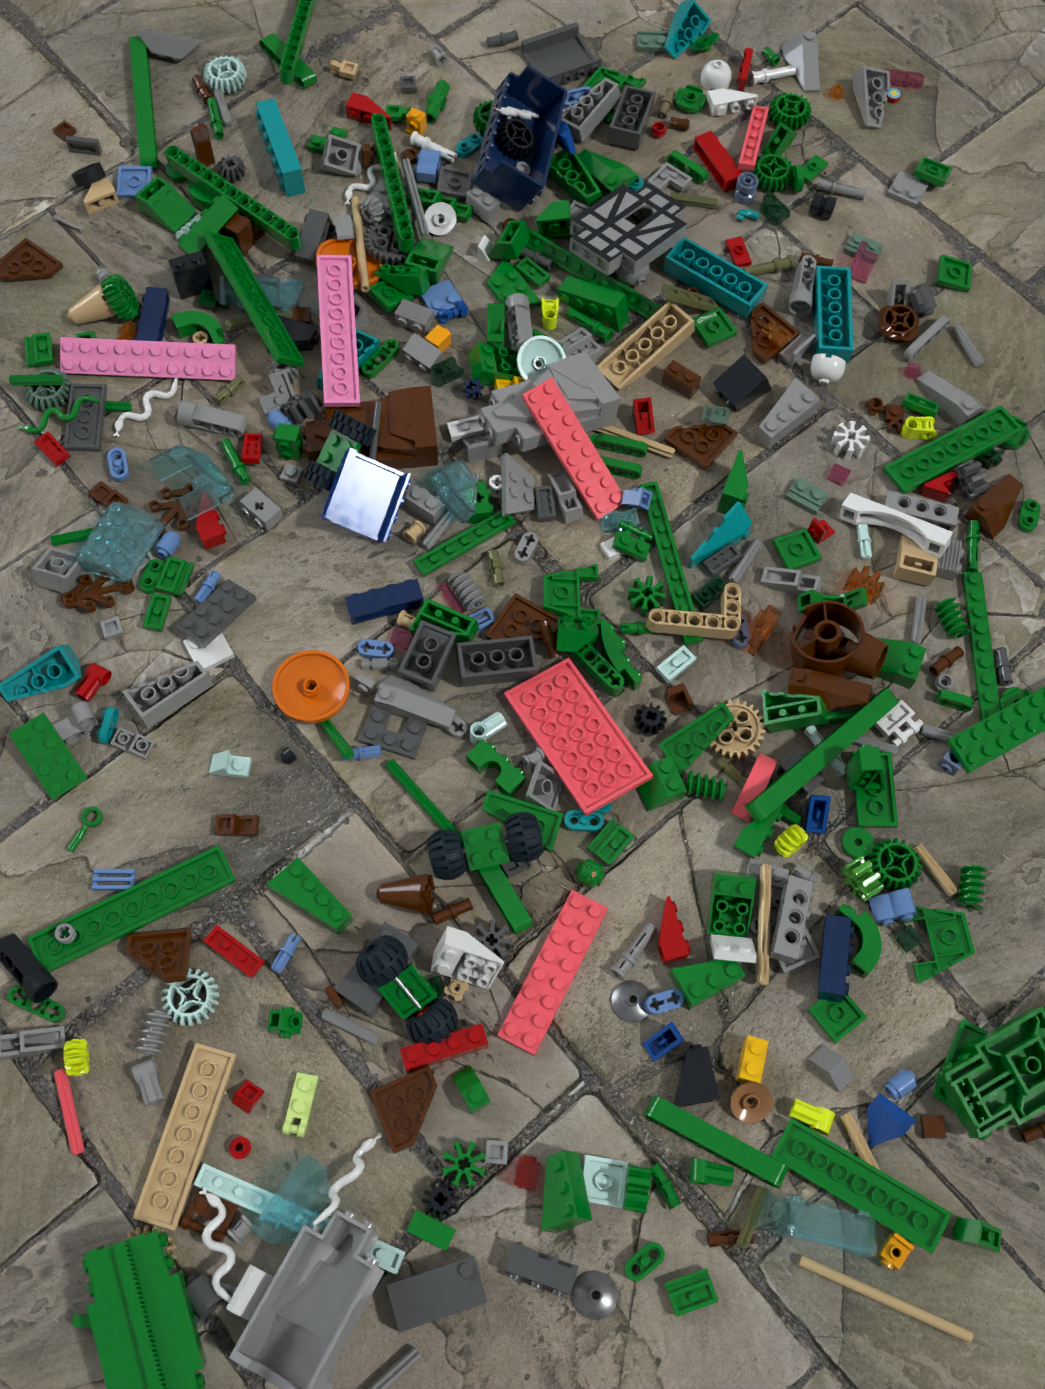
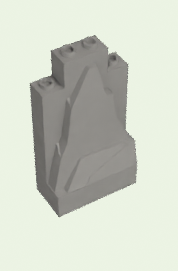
M583 352L549 365L548 370L538 378L491 391L489 406L480 408L478 423L483 427L488 439H491L494 445L514 440L515 445L522 452L547 445L549 442L521 395L549 378L553 377L586 433L615 424L621 398L587 352Z
M336 1209L325 1230L314 1225L312 1228L303 1225L229 1358L245 1369L257 1373L280 1389H333L335 1384L331 1382L337 1359L384 1273L383 1270L378 1268L379 1262L369 1257L380 1236L373 1230L375 1226L364 1219L362 1223L356 1221L357 1216L346 1209L344 1213Z

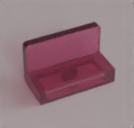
M861 241L850 266L851 279L865 284L878 254L866 250L868 243Z

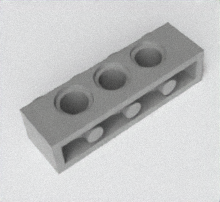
M887 491L883 499L882 505L946 530L953 531L956 527L959 507L918 498L914 495L901 494L897 491Z
M791 875L784 881L769 953L770 958L790 964L801 959L803 953L801 942L802 939H805L807 933L805 922L809 919L811 909L808 908L809 901H812L815 892L812 889L813 882ZM793 897L798 898L800 900L801 905L796 904L793 900ZM789 916L794 917L797 924L792 923ZM785 935L790 936L793 940V943H789L786 940Z

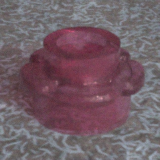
M908 363L904 368V373L909 378L918 377L921 374V367L916 363Z

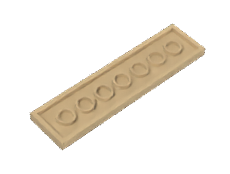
M195 1043L133 1219L177 1231L237 1058L236 1054Z

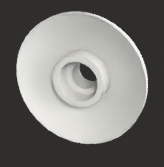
M438 202L427 209L425 219L429 232L437 236H443L453 230L456 225L457 216L452 206L444 202ZM440 219H444L443 223H439Z

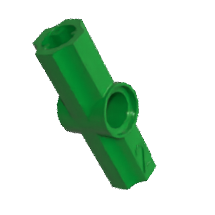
M441 79L438 81L433 92L428 95L427 107L424 112L426 113L427 124L432 125L435 123L440 112L444 111L446 97L450 90V84L446 80Z

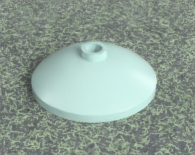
M534 336L521 345L517 354V368L521 377L528 381L543 375L548 370L549 365L566 358L563 348L554 339L547 336ZM536 362H539L540 367L536 366Z

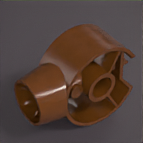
M818 601L804 607V616L799 625L793 624V633L790 632V654L796 668L811 669L842 678L852 674L874 680L883 666L889 648L887 643L865 632L864 623L854 609L836 601ZM816 625L814 631L808 629L809 627ZM840 626L852 632L858 643L841 636ZM803 628H806L807 630L803 638L810 641L798 647L796 641Z

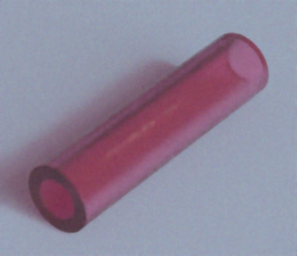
M442 582L438 587L451 608L464 614V609L448 584Z

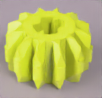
M797 824L791 825L778 836L774 847L784 858L791 857L807 842L808 835Z
M85 1039L66 1041L63 1055L67 1075L76 1077L87 1074L90 1068L88 1042Z

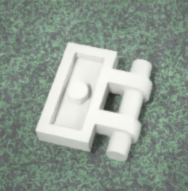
M900 700L874 726L886 738L893 734L895 739L891 744L899 746L908 741L907 738L912 734L915 735L919 732L920 727L924 723L920 719L914 722L911 718L915 712L903 700ZM903 724L907 726L904 732L899 729Z

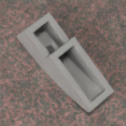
M565 470L547 474L550 486H553L554 497L565 522L569 523L583 519V507L576 497V490Z
M766 566L761 579V584L795 596L811 589L820 593L822 585L820 576L804 575L801 570Z
M64 1026L24 1030L15 1034L0 1035V1060L32 1056L63 1049L65 1045Z

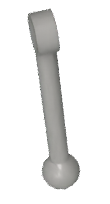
M54 215L53 219L55 221H60L76 229L79 233L83 232L81 226H76L61 219L59 215Z

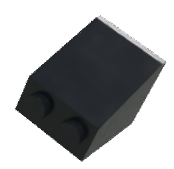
M202 251L168 260L181 300L200 295L202 290L214 291Z
M745 354L713 382L715 387L713 391L719 398L723 396L726 399L725 404L731 410L734 408L737 412L772 390L767 377Z

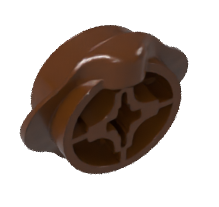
M903 304L884 306L880 309L878 313V330L885 339L894 343L913 341L918 337L919 318L912 308Z

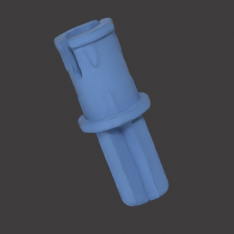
M210 571L207 579L200 584L201 588L194 598L195 602L201 604L208 598L210 593L214 592L215 585L222 577L219 572Z
M359 745L358 748H351L354 751V757L350 760L361 759L362 761L364 758L381 756L380 745L365 747Z
M290 932L283 947L278 949L279 954L271 965V969L274 972L282 973L289 959L294 957L293 952L302 940L299 935L292 942L295 933Z

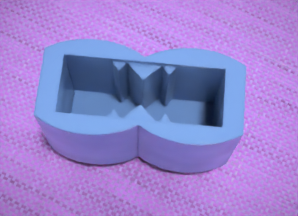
M421 149V152L417 154L418 164L414 166L416 180L436 183L441 164V151Z
M909 888L869 899L875 923L881 924L882 927L894 924L893 921L901 919V921L911 920L914 918L913 915L917 914Z

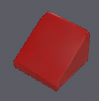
M246 1080L234 1094L232 1103L247 1114H250L264 1094V1090Z

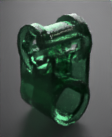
M767 193L763 196L759 210L771 224L777 226L780 224V221L790 217L789 208L774 194Z
M448 357L431 367V384L435 387H442L453 380L459 379L463 375L464 369L459 367L455 357Z

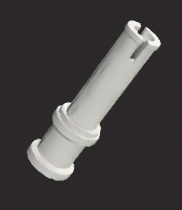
M794 65L772 70L764 68L757 72L750 71L748 76L751 86H755L757 83L765 84L772 79L794 76L796 68Z
M414 131L410 137V145H416L421 149L441 151L442 158L454 163L455 159L453 157L456 158L457 153L432 142L429 137L419 135L417 131Z

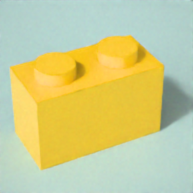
M749 1035L743 1040L736 1082L761 1083L769 1041Z

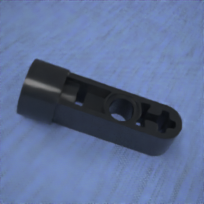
M11 933L0 938V962L19 983L28 997L34 1003H40L53 995L58 987V981L44 968L18 936Z

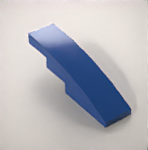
M561 121L556 141L564 151L572 154L576 152L568 124Z

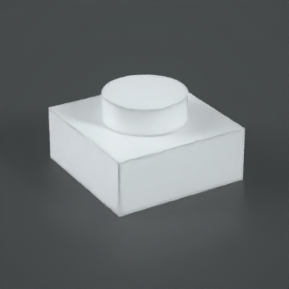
M614 537L600 544V548L609 561L624 554L612 548Z

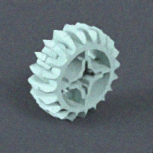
M220 55L219 58L214 57V60H209V63H206L204 68V80L208 88H211L212 91L220 88L223 95L226 92L230 94L232 91L236 93V89L241 90V86H244L247 78L243 63L238 58L235 59L234 56L228 57L226 55L222 57Z
M189 968L187 981L166 983L170 988L163 989L162 991L167 995L161 998V1001L166 1003L162 1008L165 1011L169 1010L167 1014L173 1016L172 1021L174 1023L180 1020V1025L184 1026L188 1020V1025L193 1026L194 1020H196L200 1025L202 1024V1017L209 1020L208 1012L215 1013L212 1005L218 1006L219 1002L214 999L220 997V994L214 991L219 987L217 984H213L215 981L213 977L208 978L209 974L207 972L201 975L200 969L193 973V970ZM196 982L193 983L189 988L181 987L186 983ZM203 985H205L207 990L205 1002L200 999ZM176 993L181 996L178 1010L175 1006ZM184 993L187 995H192L193 993V996L197 1001H195L194 999L188 1000ZM191 1007H200V1009H198L195 1012L185 1013L186 1011H189Z

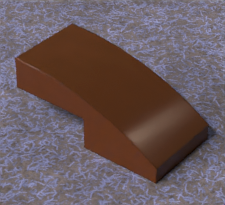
M102 481L89 492L91 498L116 514L129 502L116 489L112 490Z
M216 815L214 834L233 837L258 836L260 817L258 815Z

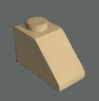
M108 177L92 183L84 199L89 215L119 203L116 191Z

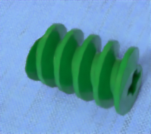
M956 598L945 599L934 608L935 613L938 614V619L941 620V625L944 626L943 630L947 633L948 639L962 638L971 632L970 629L964 630L968 626L967 623H961L965 617H958L962 613L961 610H955L959 607V604H952Z
M690 770L685 788L688 789V795L695 791L696 797L703 793L704 799L711 795V801L718 797L719 803H721L725 796L728 781L724 784V778H720L716 782V776H713L709 781L708 774H705L701 779L700 772L693 776V771Z
M980 865L963 866L960 869L962 874L959 877L961 882L958 885L960 889L958 891L957 904L970 910H982L983 906L977 903L984 902V899L978 897V895L985 894V891L979 888L986 886L980 880L987 878L986 875L981 874L982 872H987V869Z

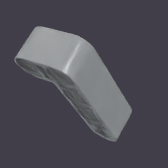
M86 701L74 704L71 707L73 715L53 725L66 746L97 732L100 727L93 710Z

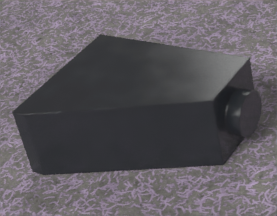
M278 315L298 351H312L320 338L317 326Z
M701 1044L691 1045L689 1050L684 1053L674 1105L679 1108L713 1102L719 1099L708 1046L702 1047Z

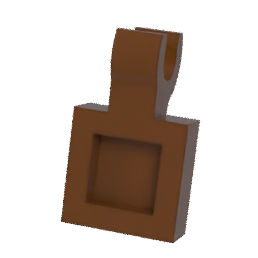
M370 144L363 145L364 167H370L371 161L374 160V153H376L374 144L371 147Z

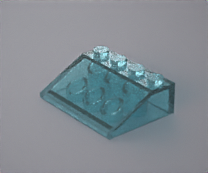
M113 501L74 558L86 572L128 583L166 524L128 504Z

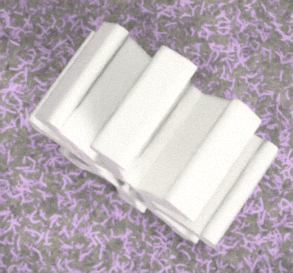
M850 421L847 428L844 426V423L839 424L831 439L830 445H836L833 452L836 456L843 450L846 451L844 460H850L852 454L857 459L860 458L870 440L869 435L864 436L867 429L864 425L857 431L854 430L855 421Z

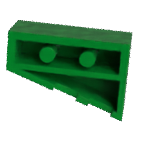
M762 690L764 725L771 733L828 723L826 704L820 696L792 695L785 692L775 693Z

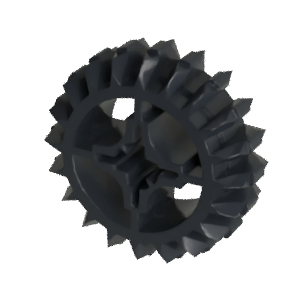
M511 116L499 122L495 140L498 141L497 145L501 147L505 155L508 154L510 158L514 157L515 160H523L529 157L534 151L536 136L533 135L534 131L530 130V126H527L525 121H521V118L517 119Z

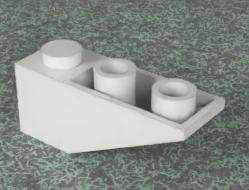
M722 88L708 91L705 104L711 117L753 109V106L757 104L758 95Z

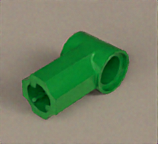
M691 1159L689 1182L732 1187L734 1167L712 1164L710 1161L703 1159Z

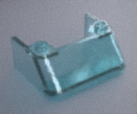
M220 276V304L237 305V309H244L239 297L235 294V290L228 282L227 276ZM256 278L273 307H281V311H291V308H295L304 288V280Z
M176 445L150 459L160 481L192 465L200 476H197L192 481L194 490L178 498L188 521L230 500L234 496L232 485L207 453L183 445Z
M791 1195V1199L780 1200L774 1237L782 1238L789 1236L858 1253V1258L876 1257L875 1219L871 1218V1213L857 1211V1214L829 1208L805 1202L804 1197Z

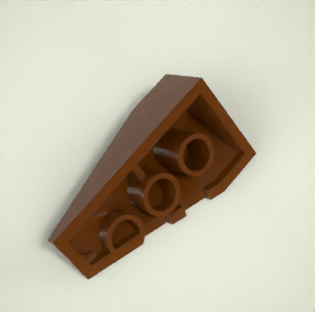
M1008 474L971 505L964 518L968 521H979V530L993 540L1004 529L1023 484L1011 474Z
M792 668L788 683V694L820 696L826 704L827 711L835 707L843 706L846 708L868 704L872 685L802 668Z

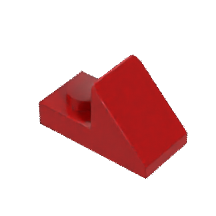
M651 397L633 399L632 417L635 418L636 435L655 433Z
M955 471L931 480L923 485L919 494L923 497L945 503L950 496L948 489L954 486L958 475Z

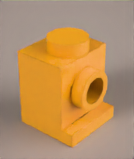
M411 108L406 115L407 129L405 133L412 135L414 131H417L419 135H422L427 128L426 113Z
M893 1232L888 1235L876 1256L881 1259L880 1263L888 1270H899L909 1253L913 1251L914 1246L898 1233ZM894 1248L899 1251L897 1257L892 1253Z

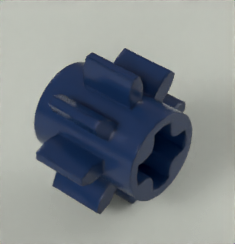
M470 377V381L463 382L465 388L462 389V392L467 393V399L472 397L476 400V397L479 395L483 396L480 390L484 389V386L479 385V379L474 381Z

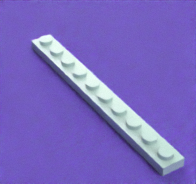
M204 1163L193 1184L202 1189L206 1187V1190L299 1232L303 1225L312 1228L313 1222L320 1215ZM326 1218L316 1226L325 1230L330 1219ZM377 1240L369 1257L379 1262L378 1267L397 1275L406 1252Z

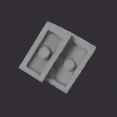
M583 327L558 341L563 344L562 348L566 357L587 352L590 358L594 360L604 354L603 347L593 340L592 334Z

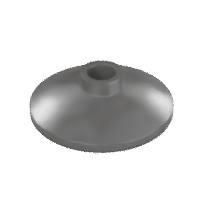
M633 980L622 982L615 988L612 994L611 1004L613 1011L620 1019L626 1022L635 1023L642 1021L649 1015L644 1009V1001L652 996V994L641 982ZM633 996L636 998L637 1002L631 1003L629 1001V998Z
M590 1271L580 1276L573 1288V1302L582 1316L592 1320L603 1319L612 1313L617 1304V1288L613 1280L605 1273ZM595 1290L600 1293L598 1300H594L591 1296Z

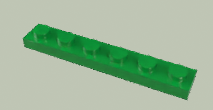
M502 510L413 560V564L424 578L515 525V520L511 515L503 517Z

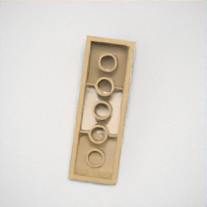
M668 301L597 367L604 377L620 391L656 366L695 331L694 320L674 302Z

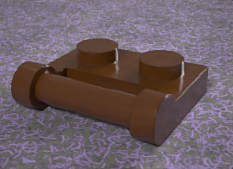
M198 1188L180 1224V1228L184 1230L190 1229L202 1235L206 1226L193 1220L195 1213L212 1221L217 1217L219 1211L209 1204L205 1194H199L203 1190ZM220 1198L226 1208V1217L220 1224L222 1226L219 1232L216 1230L212 1232L211 1239L223 1243L239 1206Z

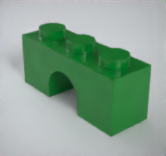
M482 739L466 754V762L479 774L487 768L499 770L501 774L495 780V788L503 795L512 797L525 784L524 772L518 767H513L510 764V760L505 755H500L496 752V748L490 742L486 743Z

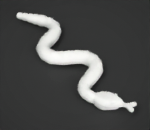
M510 106L502 107L501 109L494 107L503 115L518 116L526 120H530L532 117L539 118V115L524 109L519 110Z
M394 152L395 158H396V162H397V153ZM373 164L368 168L369 184L354 183L349 185L345 191V198L347 200L345 205L351 204L349 200L353 196L352 190L370 191L375 188L377 180L373 172L376 170L380 171L379 164Z
M174 378L171 390L167 393L158 390H151L145 393L142 398L145 409L143 414L132 412L121 414L115 422L116 433L113 436L117 435V437H120L118 432L124 427V419L129 418L143 421L151 416L150 398L168 399L173 397L177 391L178 378Z
M380 1133L376 1138H370L362 1143L360 1149L353 1156L354 1170L338 1179L331 1186L328 1196L332 1202L313 1222L314 1226L329 1217L337 1209L340 1203V1197L337 1193L343 1186L353 1182L361 1175L365 1167L361 1156L364 1152L374 1147L376 1140L381 1137Z
M203 1187V1191H200L199 1194H205L209 1204L219 1211L217 1217L209 1222L203 1230V1244L209 1250L224 1253L227 1257L226 1262L214 1273L212 1286L217 1295L229 1303L232 1297L220 1286L219 1282L222 1276L228 1273L235 1264L236 1254L231 1246L211 1239L212 1232L226 1217V1208L217 1195L207 1193L206 1187Z

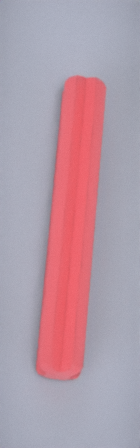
M60 1069L54 1072L71 1153L72 1155H78L83 1153L85 1149L66 1069Z

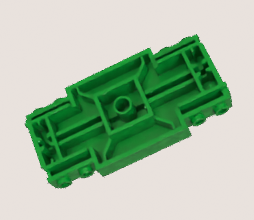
M1045 1006L1030 1008L965 1046L968 1052L958 1056L959 1061L954 1064L949 1062L941 1066V1071L935 1074L939 1086L943 1088L947 1095V1103L951 1111L957 1114L962 1125L966 1127L969 1138L984 1140L992 1135L991 1131L995 1129L1000 1130L1008 1125L1019 1126L1045 1110Z
M161 1227L156 1228L152 1232L146 1231L107 1246L101 1245L84 1255L82 1265L86 1274L89 1273L91 1283L88 1284L90 1296L95 1299L86 1307L107 1389H204L206 1387L203 1372L199 1373V1370L203 1369L207 1362L188 1296L183 1271L179 1270L173 1273L172 1269L175 1268L174 1259L171 1254L168 1255L166 1247L169 1245L168 1236L165 1231L162 1232Z

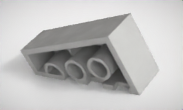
M605 78L593 87L589 94L581 96L577 103L565 108L566 111L562 114L561 121L568 124L572 138L583 143L621 98L619 84Z
M795 378L760 424L755 439L768 450L817 411L820 399Z
M195 661L174 670L172 674L167 676L163 674L158 676L157 680L147 684L146 682L141 683L135 689H126L122 692L149 729L214 684L202 665Z

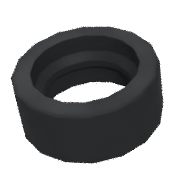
M100 162L85 166L71 174L77 187L91 184L106 175Z

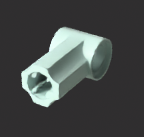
M497 711L485 720L473 723L470 727L471 743L477 745L482 739L486 742L489 737L507 727L504 716ZM475 732H481L482 735L478 736V735H475L474 733H475Z

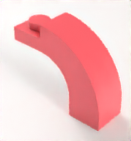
M759 753L731 814L745 821H750L751 815L744 807L766 788L778 762L777 760Z

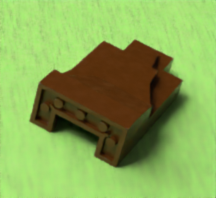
M431 386L409 387L388 392L386 397L378 400L382 402L376 461L393 469L438 466ZM375 401L360 402V407H326V412H323V420L306 421V429H303V439L307 440V444H304V454L308 455L309 461H317L333 429L328 424L335 409L372 427ZM362 444L358 453L369 458L370 446Z

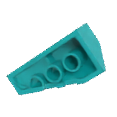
M695 0L681 2L674 14L664 46L666 52L673 59L677 58L691 43H694L699 36L703 35L711 22L709 16Z
M739 501L725 514L720 527H715L708 538L709 541L704 540L690 557L688 563L690 569L701 564L702 561L731 542L737 545L742 539L746 540L752 532L750 530L752 522Z
M60 644L1 682L0 692L5 700L9 702L66 688L82 678L79 660L69 644Z

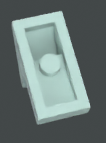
M229 750L213 754L209 774L249 778L252 759L250 757L233 756Z

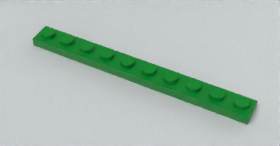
M527 227L530 239L526 247L535 252H541L543 256L553 259L555 264L583 281L626 294L627 307L649 319L663 307L611 275H605L572 252Z
M658 482L640 484L639 489L642 487L653 493L649 510H646L673 609L695 612ZM681 635L684 646L703 642V637Z
M963 572L961 575L968 629L971 630L969 638L980 721L1000 711L999 695L982 572Z

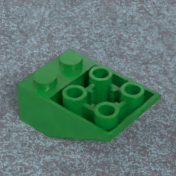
M158 175L134 195L140 211L175 234L198 214L170 183Z
M422 238L410 251L405 261V267L417 266L426 268L429 283L433 285L438 284L454 250V246Z
M477 342L468 354L472 379L474 381L479 379V384L490 386L494 385L495 379L512 380L514 376L521 377L517 368L518 352L504 347Z
M713 869L707 934L748 938L756 878L753 874Z

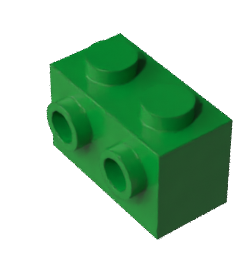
M278 423L277 430L273 431V440L275 441V450H277L279 458L300 461L304 448L300 426Z

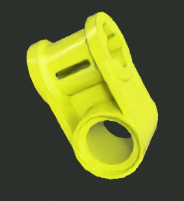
M542 298L541 300L542 327L546 330H553L557 327L559 298L555 300Z
M930 416L908 417L901 428L900 434L905 439H933L937 436L933 425L935 419Z

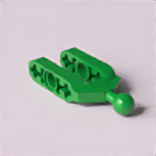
M593 434L589 437L594 447L641 458L646 456L648 445L642 441L610 434ZM600 456L611 475L634 480L641 477L643 470L641 465Z

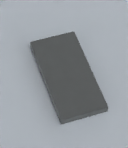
M70 384L67 415L71 413L75 400L80 396H91L101 400V402L84 401L80 405L77 417L72 421L66 422L63 446L66 451L101 452L108 388L106 384Z

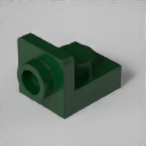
M992 448L975 457V459L989 470L992 466L997 467L1003 461L1002 456L1005 451L1002 449L997 453Z

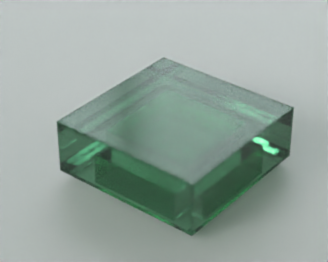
M911 924L893 936L905 953H908L924 941Z

